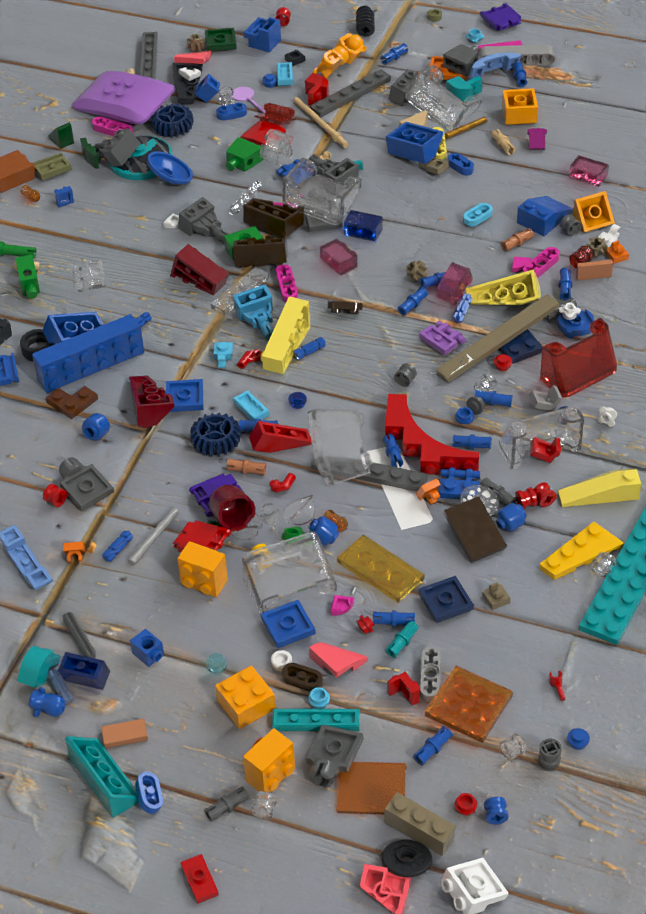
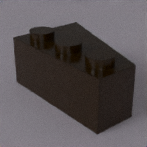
M252 198L243 205V222L278 237L281 236V233L286 232V237H288L304 224V206L293 208L289 207V204L283 203V206L273 204V201Z
M286 232L281 233L279 237L271 238V235H266V239L256 240L254 237L234 241L235 266L245 268L250 265L261 267L267 264L282 265L287 263Z

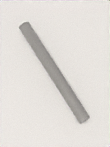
M176 507L169 511L128 559L131 565H135L179 513Z

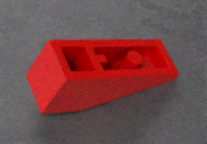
M262 421L257 422L249 436L253 450L258 452L272 453L312 444L308 429Z

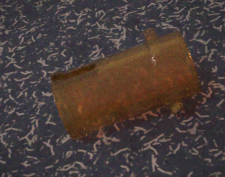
M28 185L22 186L26 191L21 189V194L28 197L31 202L39 201V191L33 190Z
M333 510L325 512L324 516L337 524L338 531L343 532L346 530L348 522L345 517H340Z

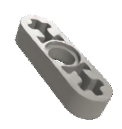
M434 646L426 647L422 651L420 697L428 703L438 700L440 693L441 652ZM429 655L434 656L433 663H429ZM433 671L436 673V676L427 677L425 673ZM428 685H432L431 694L428 693Z

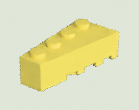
M288 297L265 351L261 354L264 370L284 374L294 357L293 351L299 348L310 329L309 301Z

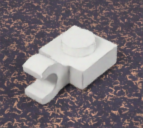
M613 224L608 233L602 232L598 238H605V244H607L608 248L612 247V242L617 241L620 235L617 232L620 226Z

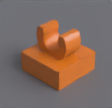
M619 240L612 242V247L605 250L606 256L612 260L613 264L629 259V253L624 246L619 244Z
M437 478L419 488L416 493L419 500L427 498L430 505L437 502V499L440 498L437 490L441 485Z
M83 541L63 543V551L67 554L69 563H72L71 557L75 554L78 555L79 562L83 561L81 553H86Z

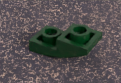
M86 137L80 138L84 158L92 167L99 168L98 162L101 161L100 152H96L95 146L87 143Z

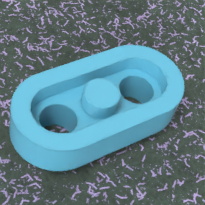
M488 203L478 204L464 213V223L470 227L482 223L492 216L493 207Z

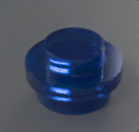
M294 392L289 395L288 402L291 407L300 409L305 406L307 397L302 392Z

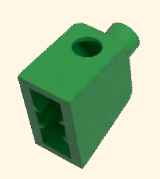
M237 137L226 151L227 169L233 171L235 168L242 171L251 169L264 160L263 147Z
M33 255L15 257L23 296L33 299L40 293ZM30 270L31 275L25 276L24 271Z

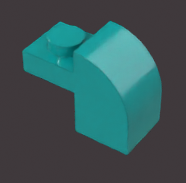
M456 76L446 81V95L458 102L473 101V96L482 92V78L479 76L465 81L460 76Z
M32 646L22 660L17 682L33 688L46 684L49 668L59 664L61 656L55 654L51 649Z

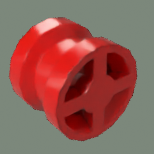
M281 7L276 11L275 19L280 20V26H287L289 24L290 10Z
M542 482L534 488L541 507L550 506L557 498L556 493L550 490V486L546 482Z
M55 484L48 485L43 492V500L48 503L51 502L55 507L62 506L67 498V491L62 488L59 489Z
M532 487L527 488L525 491L519 490L515 492L516 503L521 505L523 509H526L527 506H537L536 493Z

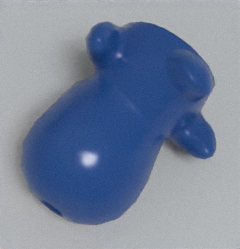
M44 687L34 690L28 702L29 707L34 710V717H38L41 711L52 717H57L66 708V703L62 696L51 693L46 694Z

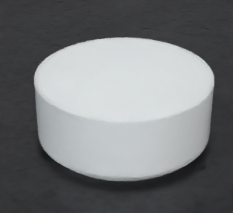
M279 650L271 656V665L276 671L282 672V668L286 664L292 663V656L287 651Z

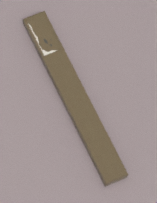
M546 294L436 369L437 374L449 383L560 307L559 302L549 294Z

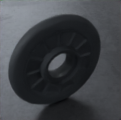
M399 840L389 844L383 850L381 860L383 866L396 876L416 877L425 873L430 868L432 854L420 842ZM404 856H409L413 859L407 861L401 858Z

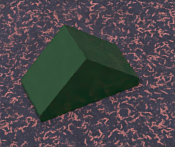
M70 122L55 128L48 135L49 139L60 149L74 143Z

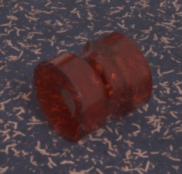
M581 246L577 249V252L570 255L569 261L577 269V263L590 262L593 259V252L589 247Z

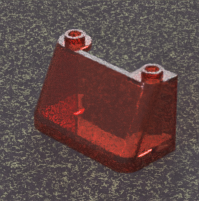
M602 318L590 324V331L593 335L567 348L559 342H552L542 347L540 380L550 389L553 385L557 386L563 398L570 397L614 374L617 370V360L609 326Z

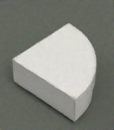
M179 69V74L188 81L201 76V71L197 69Z
M172 214L163 222V226L165 228H179V216Z

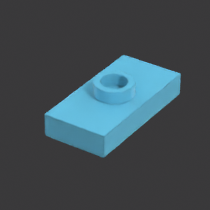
M291 62L277 63L278 86L293 85Z
M248 390L233 398V403L251 421H256V419L262 420L270 415L269 410Z

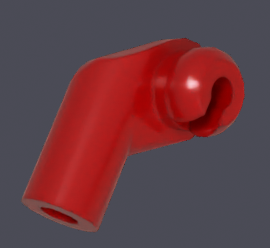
M259 349L246 351L238 361L237 366L240 369H244L248 363L259 361L262 351Z
M288 473L282 482L273 479L270 481L269 486L275 493L289 490L296 476L293 473Z

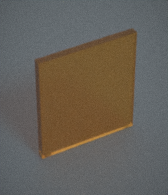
M353 762L348 773H339L337 813L384 815L386 806L396 792L405 796L406 763Z

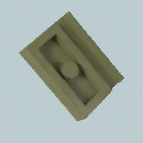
M62 153L33 162L36 173L41 180L49 179L72 170L71 164Z

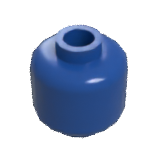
M100 413L92 414L82 424L83 434L93 441L100 440L110 429L108 419Z
M509 503L497 512L496 523L501 530L513 532L525 524L527 515L521 505Z
M321 516L318 519L314 518L308 526L311 539L317 540L323 546L334 543L339 534L337 524L325 516Z

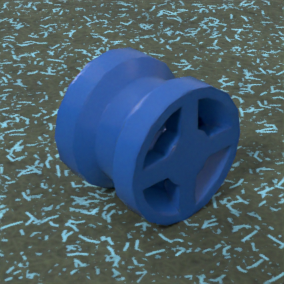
M497 796L485 800L484 809L487 811L486 821L488 823L496 825L508 820L509 815L507 810H505L507 803L504 798Z

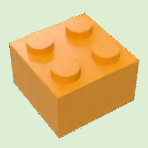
M534 88L503 90L502 108L506 125L537 123L538 103Z
M189 541L177 558L181 585L198 590L205 595L214 597L219 595L228 581L225 554Z
M252 665L215 685L218 703L238 729L247 726L272 712L273 709H276L274 693Z
M273 728L243 756L246 782L264 796L270 791H274L285 777H289L295 770L293 742Z

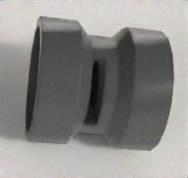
M548 738L540 743L538 761L545 769H555L559 766L562 746L559 741Z

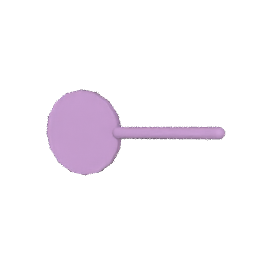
M238 87L231 92L234 100H249L262 113H266L264 109L252 100L254 96L253 89Z

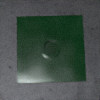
M234 28L205 30L207 51L237 49Z

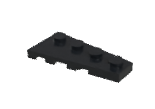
M173 63L172 69L178 103L194 104L195 90L201 76L188 81L179 74V69H197L202 73L203 64Z

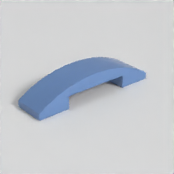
M496 53L485 56L473 64L468 80L477 76L482 78L484 72L503 68L505 71L512 70L513 65L516 62H520L521 54Z
M16 525L0 532V540L6 552L32 589L36 591L53 582L45 567L40 565L25 543V538Z

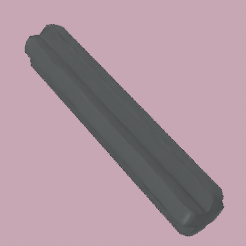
M72 612L64 614L63 621L84 657L95 659L96 652Z

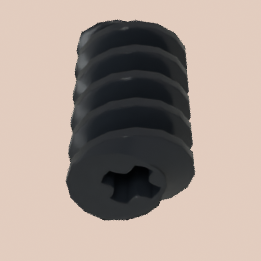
M367 5L359 7L356 11V31L364 37L371 36L375 31L374 12Z

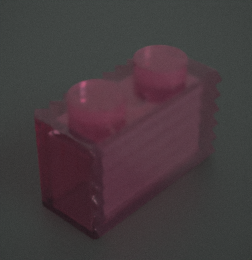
M578 155L570 166V178L582 180V182L585 181V183L588 182V184L591 183V185L594 184L599 187L608 176L609 165Z
M337 238L320 247V258L340 275L357 268L358 256L356 252L348 249L346 244L340 242Z
M451 262L435 289L437 297L456 305L461 300L465 288L472 282L473 277L470 269Z

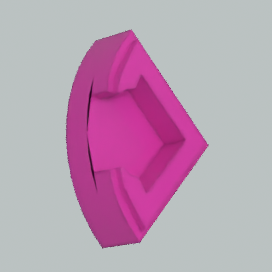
M514 257L512 272H520L531 261V258Z
M334 595L331 615L336 616L348 612L354 605V597Z

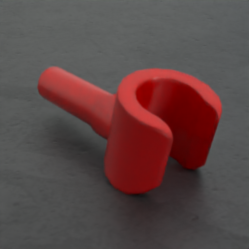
M558 670V677H553L550 672V685L557 689L561 701L566 700L562 690V672Z

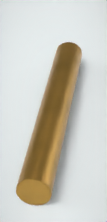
M484 116L445 133V137L449 139L487 122V118Z

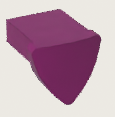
M528 129L529 150H545L547 129Z

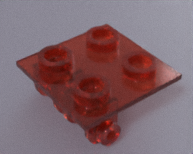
M265 103V113L254 115V117L260 118L262 122L274 121L276 125H283V123H290V121L296 120V118H292L295 110L291 107L272 103Z

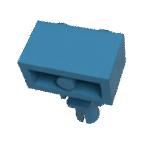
M266 284L233 295V307L239 320H245L252 324L254 328L258 327V329H261L264 338L269 340V336L271 337L273 333L270 325L273 322L271 316L273 300Z

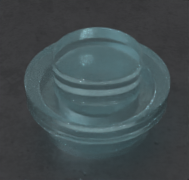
M214 653L208 657L206 667L211 673H221L227 668V660L222 654Z

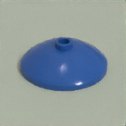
M155 151L151 152L147 157V164L150 170L163 182L184 185L193 178V173L189 166L171 154Z

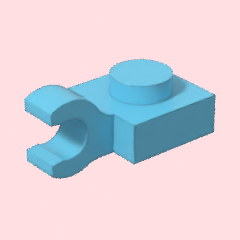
M215 342L214 359L219 361L218 368H226V360L232 359L233 342Z

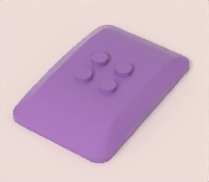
M106 71L72 103V106L77 111L139 125L145 123L174 93L175 88L167 82L142 75Z

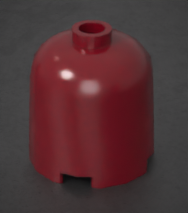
M220 486L210 497L209 506L211 513L224 528L229 529L231 532L247 528V524L255 517L256 508L254 502L236 486Z

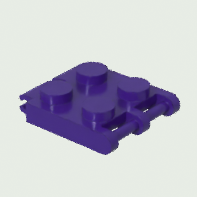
M507 3L502 4L500 7H492L491 10L480 12V16L498 31L521 24V16Z
M220 474L190 487L189 492L195 495L198 505L204 508L207 517L213 516L209 501L212 493L218 487L233 485L242 490L231 474L226 476Z

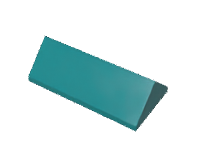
M67 736L65 738L69 758L113 818L139 803L136 789L98 738Z

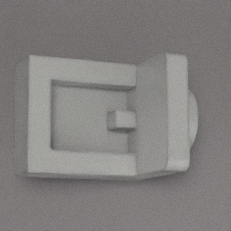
M554 385L548 393L532 390L529 394L534 408L539 410L554 411L562 399L557 386Z

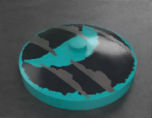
M135 136L141 144L122 166H112L109 162L110 169L122 178L146 180L156 177L147 164V157L151 152L159 151L173 154L170 145L160 138Z

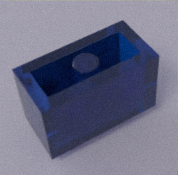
M350 210L344 220V235L376 242L383 230L382 216Z
M65 652L58 672L66 682L103 690L110 674V669L104 660Z

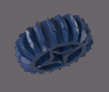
M173 103L172 105L160 106L151 116L153 130L156 134H160V136L165 135L166 138L168 136L172 138L173 136L179 137V135L189 133L194 122L192 111L188 107H185V105L180 106L179 104L174 105Z
M220 412L218 414L211 413L209 416L204 414L203 418L198 417V420L193 422L190 430V440L198 453L202 452L204 456L210 454L211 457L217 454L220 457V454L224 453L227 455L228 451L233 452L234 447H238L241 439V428L237 420H234L233 416L228 417L227 413L221 415Z

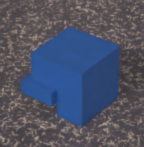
M258 17L244 31V38H248L249 47L270 53L281 41L280 20L269 17L268 20Z

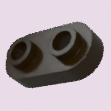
M328 301L327 308L331 309V312L334 313L348 310V313L359 314V310H363V303Z
M288 663L282 668V679L288 685L310 692L314 688L322 687V674L315 669L297 663Z

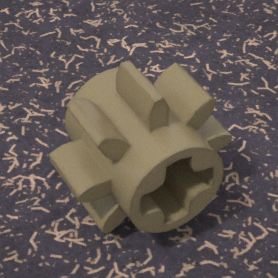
M192 34L190 38H187V49L191 48L193 53L201 52L205 48V38H201L199 34Z
M598 235L593 239L589 238L590 244H586L589 256L592 254L595 258L600 255L604 256V250L608 249L607 244H605V238L600 239Z
M421 260L410 262L406 268L407 275L409 276L408 279L413 282L416 280L420 282L421 278H426L428 274V268L425 267L426 264Z

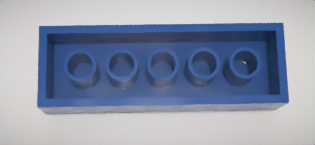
M129 314L33 353L38 382L45 392L48 393L144 353L141 326L132 314Z

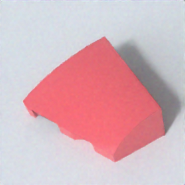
M211 51L176 54L174 61L175 63L204 64L205 61H209Z
M323 642L309 647L310 658L323 670L327 668L336 677H339L348 669L354 671L368 661L365 655Z
M364 864L360 888L393 914H403L412 877L396 876L390 873L388 868Z

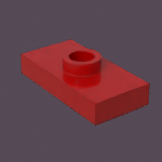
M202 854L180 862L197 904L219 895Z

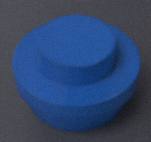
M267 74L262 78L264 86L268 88L276 86L278 81L277 76L273 74Z
M462 407L456 412L455 419L460 424H469L474 420V414L470 408Z
M575 728L568 733L567 741L572 748L581 750L589 744L590 737L584 729Z

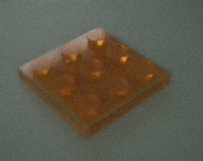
M455 666L425 710V717L483 743L513 697V691Z

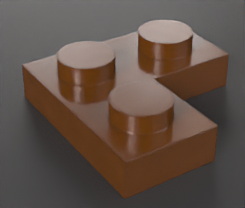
M86 386L82 387L72 396L58 388L46 397L47 404L70 419L76 417L98 400V394Z

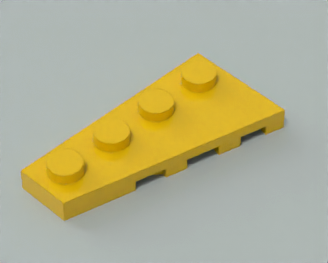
M592 522L539 564V569L553 580H556L575 571L578 566H586L600 556L602 558L608 556L615 549L617 551L621 550L624 542L596 522Z

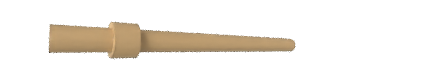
M298 97L294 98V103L332 136L336 143H339L344 148L349 146V143L343 139L339 132L333 130Z

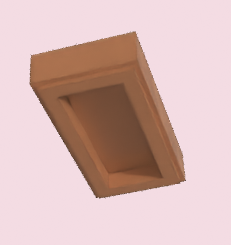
M612 260L577 263V281L612 277L613 262Z
M145 719L101 726L105 748L148 740Z

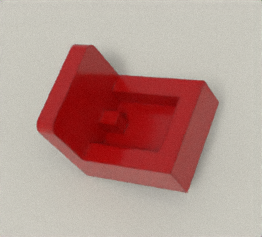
M534 437L530 442V455L551 463L561 453L560 438L556 437L552 443Z
M406 672L395 675L387 681V693L390 696L401 691L412 706L419 702L420 687L416 681H412Z

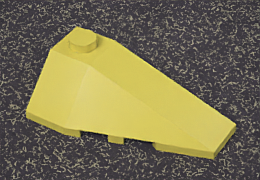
M534 269L466 288V293L471 294L472 297L470 304L524 305L541 298L539 280Z
M637 469L611 470L558 490L561 507L639 500L641 481Z

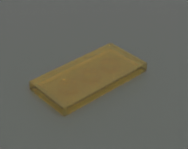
M362 535L337 557L339 564L398 603L425 579V574L365 535Z

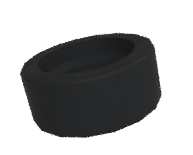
M42 329L28 331L20 340L22 355L29 361H33V353L55 345V343L48 342ZM36 342L47 343L41 348H29L31 344Z

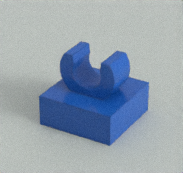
M64 186L59 190L55 189L58 207L74 203L73 192L70 186Z

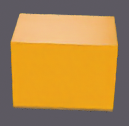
M606 191L574 200L573 216L581 222L583 233L615 224Z

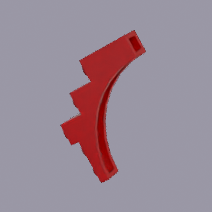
M388 394L385 436L387 435L388 439H390L389 434L395 436V439L403 440V456L421 457L420 472L429 475H440V469H449V467L455 468V470L473 469V471H479V452L453 448L436 441L427 435L412 418L407 405V394Z

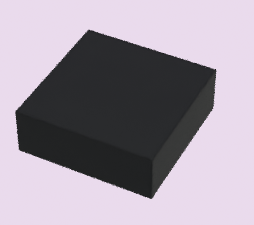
M297 49L284 55L285 60L291 62L292 66L306 61L305 56Z

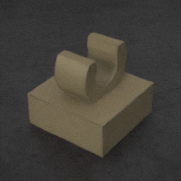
M498 582L491 584L488 589L482 592L483 598L492 610L510 603V596Z

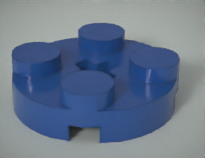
M586 309L585 311L581 310L576 318L572 320L563 318L561 313L558 316L557 324L566 337L573 338L590 334L593 329L594 317Z

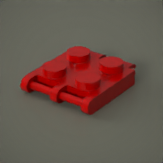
M195 520L194 523L188 522L181 531L182 533L173 542L175 544L173 547L181 553L190 541L217 551L222 548L223 541L231 535V531L227 528Z

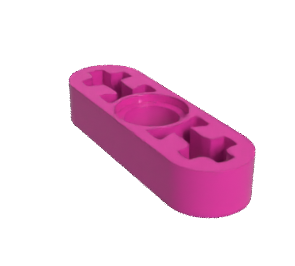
M95 117L92 120L93 130L114 136L115 132L120 129H130L133 133V127L128 124L104 117Z
M555 247L546 248L523 267V272L534 269L537 278H539L559 261V250Z
M285 264L279 265L276 268V277L282 300L286 303L288 297L298 298V291L291 267Z

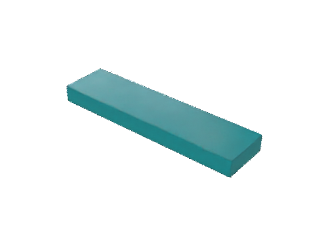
M273 709L272 729L274 728L277 731H319L322 725L349 731H359L360 710Z

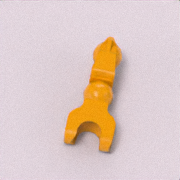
M351 33L341 37L335 47L324 54L321 63L314 69L313 73L321 72L328 79L339 66L345 63L351 64L367 49L364 46L363 39L357 34L352 35Z

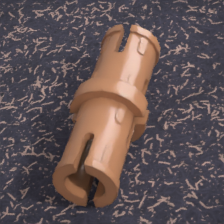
M530 228L520 233H515L509 239L501 242V248L507 252L516 246L519 247L525 241L532 239L534 233Z
M228 458L227 465L229 466L226 469L228 471L243 472L246 475L248 473L265 475L267 464L250 462L249 459L242 461Z

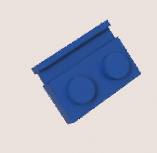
M11 353V356H6V354L0 355V386L11 384L13 381L18 383L19 377L14 353Z

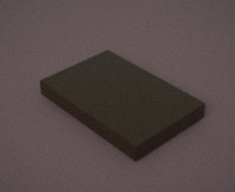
M479 496L444 510L445 518L471 563L506 549L507 544Z

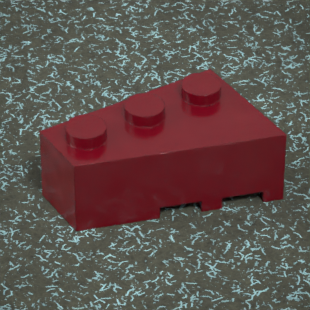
M187 244L175 255L170 277L175 278L177 276L183 279L184 283H193L196 285V288L214 295L226 284L229 273L210 258L200 253L196 248Z

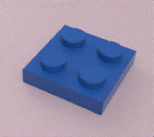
M203 379L166 381V394L172 395L174 401V408L170 412L204 410Z
M299 600L261 613V619L277 648L316 634L315 627Z

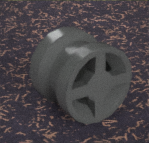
M568 214L561 220L560 227L566 230L568 235L574 236L580 231L582 224L573 215Z
M404 363L395 373L394 379L399 385L407 387L416 377L417 371L412 365Z

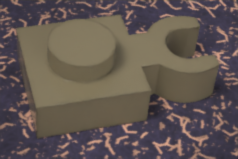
M438 158L430 160L426 164L419 162L420 168L436 175L443 173V171L449 168L448 161Z

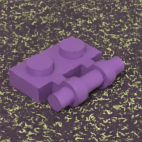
M441 321L436 323V327L431 324L419 333L421 340L443 355L457 348L458 342L461 344L466 342V338L462 336L461 332L458 330L454 331L449 324L442 323Z

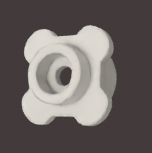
M569 302L564 307H560L559 312L562 313L563 318L572 320L581 312V309Z
M601 407L599 409L600 416L597 418L598 422L613 427L617 412L611 407Z

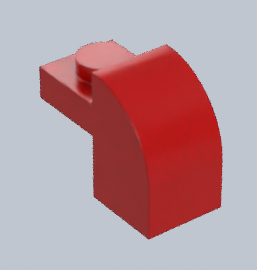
M312 73L305 80V93L308 94L309 106L329 96V83L327 78L322 75Z

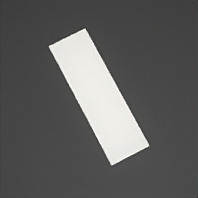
M386 447L367 451L371 462L391 466L390 459L385 453ZM401 451L400 455L403 460V465L399 467L398 462H396L397 467L410 470L405 460V457L403 456V453ZM381 484L401 530L432 522L433 518L424 499H418L417 492Z

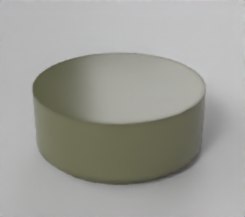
M439 9L429 10L427 12V19L433 22L440 21L442 19V11Z

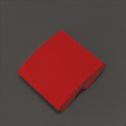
M258 121L240 138L263 148H268L286 130L271 122Z

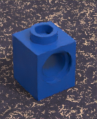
M208 74L197 84L195 94L207 103L219 92L220 82Z
M144 629L130 640L132 654L148 667L158 662L164 656L162 642L147 629Z

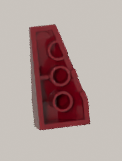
M148 375L129 377L137 426L149 428L157 425L174 408L172 395L165 394L162 387L158 388L156 382Z

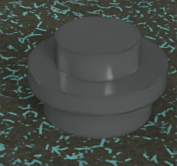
M478 396L470 397L466 403L467 407L475 415L480 414L485 407L483 399Z

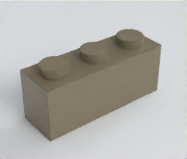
M396 792L385 808V823L415 841L422 843L441 856L444 855L454 840L456 828L454 824Z

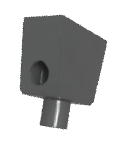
M462 44L454 47L443 54V67L468 77L473 64L478 61V48L476 46L467 47Z

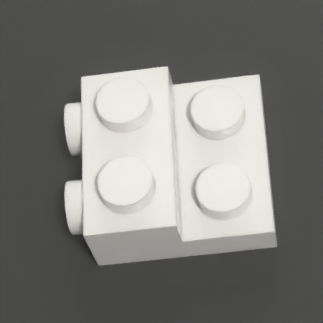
M484 858L448 867L441 878L443 891L450 893L454 899L455 908L464 914L482 912L487 905L505 900L509 894Z

